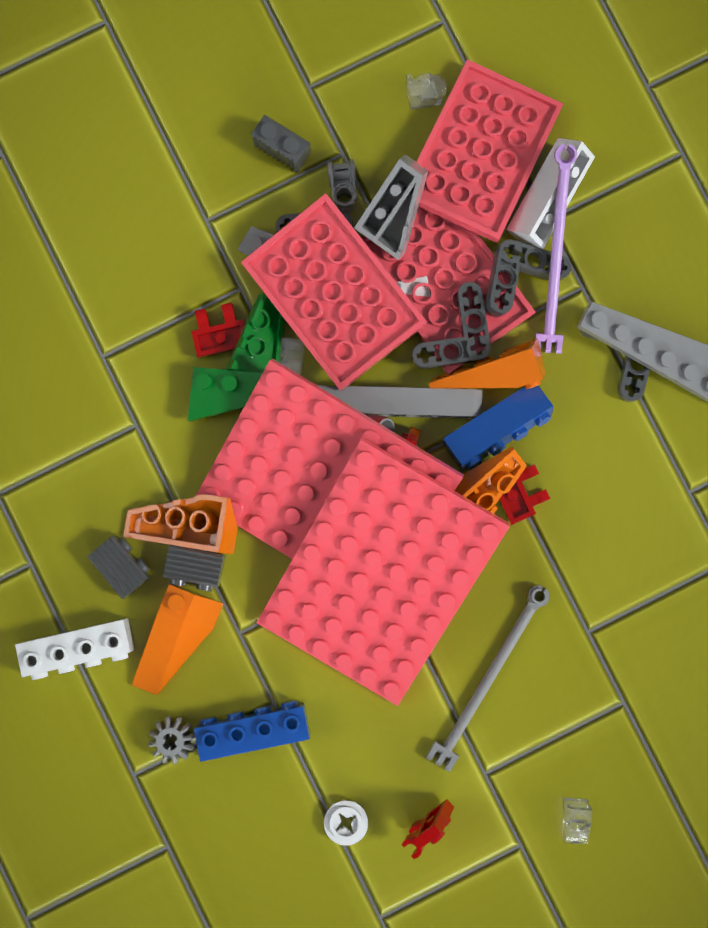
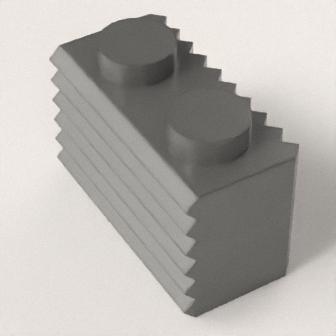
M266 115L261 118L252 132L255 148L259 147V151L263 150L264 153H268V156L272 155L273 159L276 158L277 162L281 161V164L290 167V170L294 169L295 173L300 171L311 153L310 142Z
M111 536L87 557L121 599H124L151 578L147 573L150 568L142 558L136 559L130 552L133 547L123 536L120 539L118 536Z
M169 545L163 577L170 578L169 584L185 586L186 582L197 583L196 589L212 591L213 587L220 586L226 555Z

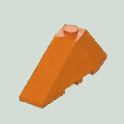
M538 338L505 349L497 359L487 356L484 360L475 362L473 368L469 369L468 365H465L449 375L444 373L436 376L429 382L430 388H518L524 386L525 389L541 384L540 380L546 374Z
M510 447L464 473L455 492L494 514L498 508L496 506L498 500L503 493H508L527 465L515 449Z
M201 494L192 498L178 499L169 503L154 504L128 510L123 537L217 553L234 554L238 526L230 498Z
M169 584L132 685L158 695L201 642L214 629L224 603L182 586Z

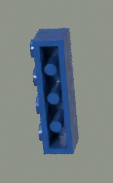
M539 386L529 389L523 387L444 437V447L462 472L467 469L471 470L482 464V459L492 454V456H495L506 448L505 445L510 441H519L528 434V430L535 425L540 427L546 424L551 419L553 405Z
M291 700L281 703V708L271 709L270 705L255 708V713L244 715L243 711H237L227 714V719L217 720L216 716L201 719V724L194 728L200 762L309 740L310 731L304 703L298 704L297 700Z

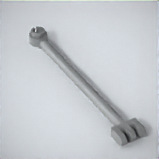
M534 585L527 591L528 601L524 610L442 745L434 741L425 758L431 761L435 753L438 752L440 754L435 764L441 766L445 758H448L449 760L444 769L448 772L451 771L459 758V755L452 751L533 614L539 607L548 603L550 595L546 588L542 591L544 597L541 601H536L534 596L537 591H542V586Z

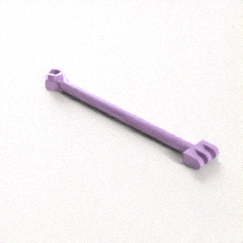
M565 144L560 145L554 153L555 161L559 165L545 327L544 333H535V339L538 338L540 349L541 342H545V353H551L552 343H556L555 353H562L563 335L555 334L569 175L571 165L577 158V150L571 144H568L566 149L570 154V158L567 161L562 160L560 157V153L565 150Z

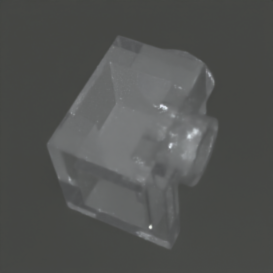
M430 73L421 74L416 79H413L412 74L406 76L405 85L410 110L441 105L443 95L447 94L444 78H440L439 74L432 75Z

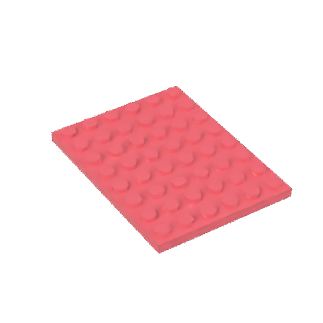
M271 359L197 495L206 494L230 498L239 527L293 559L361 438L368 440L454 491L464 475L278 361Z
M361 438L256 623L398 706L506 534L510 523L368 440Z

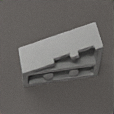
M407 155L401 157L354 227V229L398 260L405 255L428 170Z

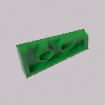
M265 293L258 294L226 370L263 373L271 359L280 363L285 319Z
M193 367L187 421L193 422L209 416H217L238 409L242 410L263 373Z

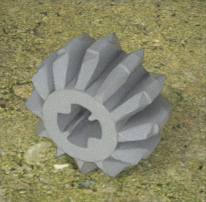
M171 716L165 718V724L158 720L155 723L158 730L152 729L149 732V735L155 739L149 741L148 746H157L152 755L156 757L162 753V763H166L169 756H171L173 764H177L179 756L186 759L189 756L187 750H193L195 747L192 742L188 741L195 738V733L186 732L191 727L190 723H187L184 727L181 726L182 717H178L174 724ZM168 734H170V737L173 734L177 737L175 741L176 746H174V742L171 745L167 743Z

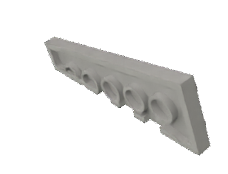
M591 302L588 304L577 328L708 402L707 344L597 303Z

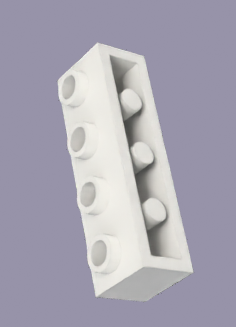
M557 138L506 229L518 242L544 249L554 228L559 165L555 161L554 153L560 145L565 144V150L560 153V157L562 160L567 161L570 158L569 152L566 151L568 144L573 145L577 150V158L571 165L569 175L568 206L595 158L582 141Z
M128 618L15 645L21 676L31 675L32 680L48 677L47 671L58 669L59 674L74 671V665L85 663V668L100 665L103 658L112 657V662L129 658L128 653L135 650Z

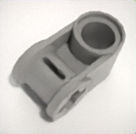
M354 160L342 164L327 162L332 201L339 210L347 211L350 214L356 207ZM348 195L351 197V200L347 203H341L338 197Z

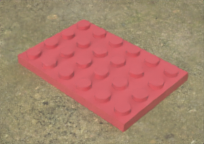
M467 59L417 160L418 164L428 170L418 207L498 243L562 109L563 103Z
M326 193L241 262L340 391L344 390L427 324L425 318Z
M418 207L405 255L400 260L364 236L362 240L395 282L411 283L416 278L427 276L428 284L419 283L414 287L412 295L406 294L427 321V324L416 332L421 340L425 343L463 337L457 293L464 283L474 282L481 287L485 306L494 254L480 235ZM505 272L498 273L499 281L504 285H508L510 282L509 276ZM421 286L427 287L430 290L431 297L415 295V291ZM517 286L513 306L503 316L494 317L488 313L485 307L490 345L536 313ZM467 289L466 293L462 296L463 298H468L469 307L464 308V311L479 309V306L473 308L472 303L473 298L477 296L476 293H471V290ZM501 292L500 297L494 301L498 303L499 309L504 306L500 303V298L505 292ZM470 315L466 318L469 328L477 329L481 326V320L478 316ZM483 332L476 335L468 334V338L474 336L475 345L470 349L471 351H476L477 355L485 349L484 346H480L478 343L479 335L483 336ZM448 345L443 349L446 358L453 360L458 357V349L455 346ZM437 346L434 347L436 351L432 355L437 356L436 360L439 362L441 360L438 356L439 347ZM463 364L443 366L442 369L449 375Z

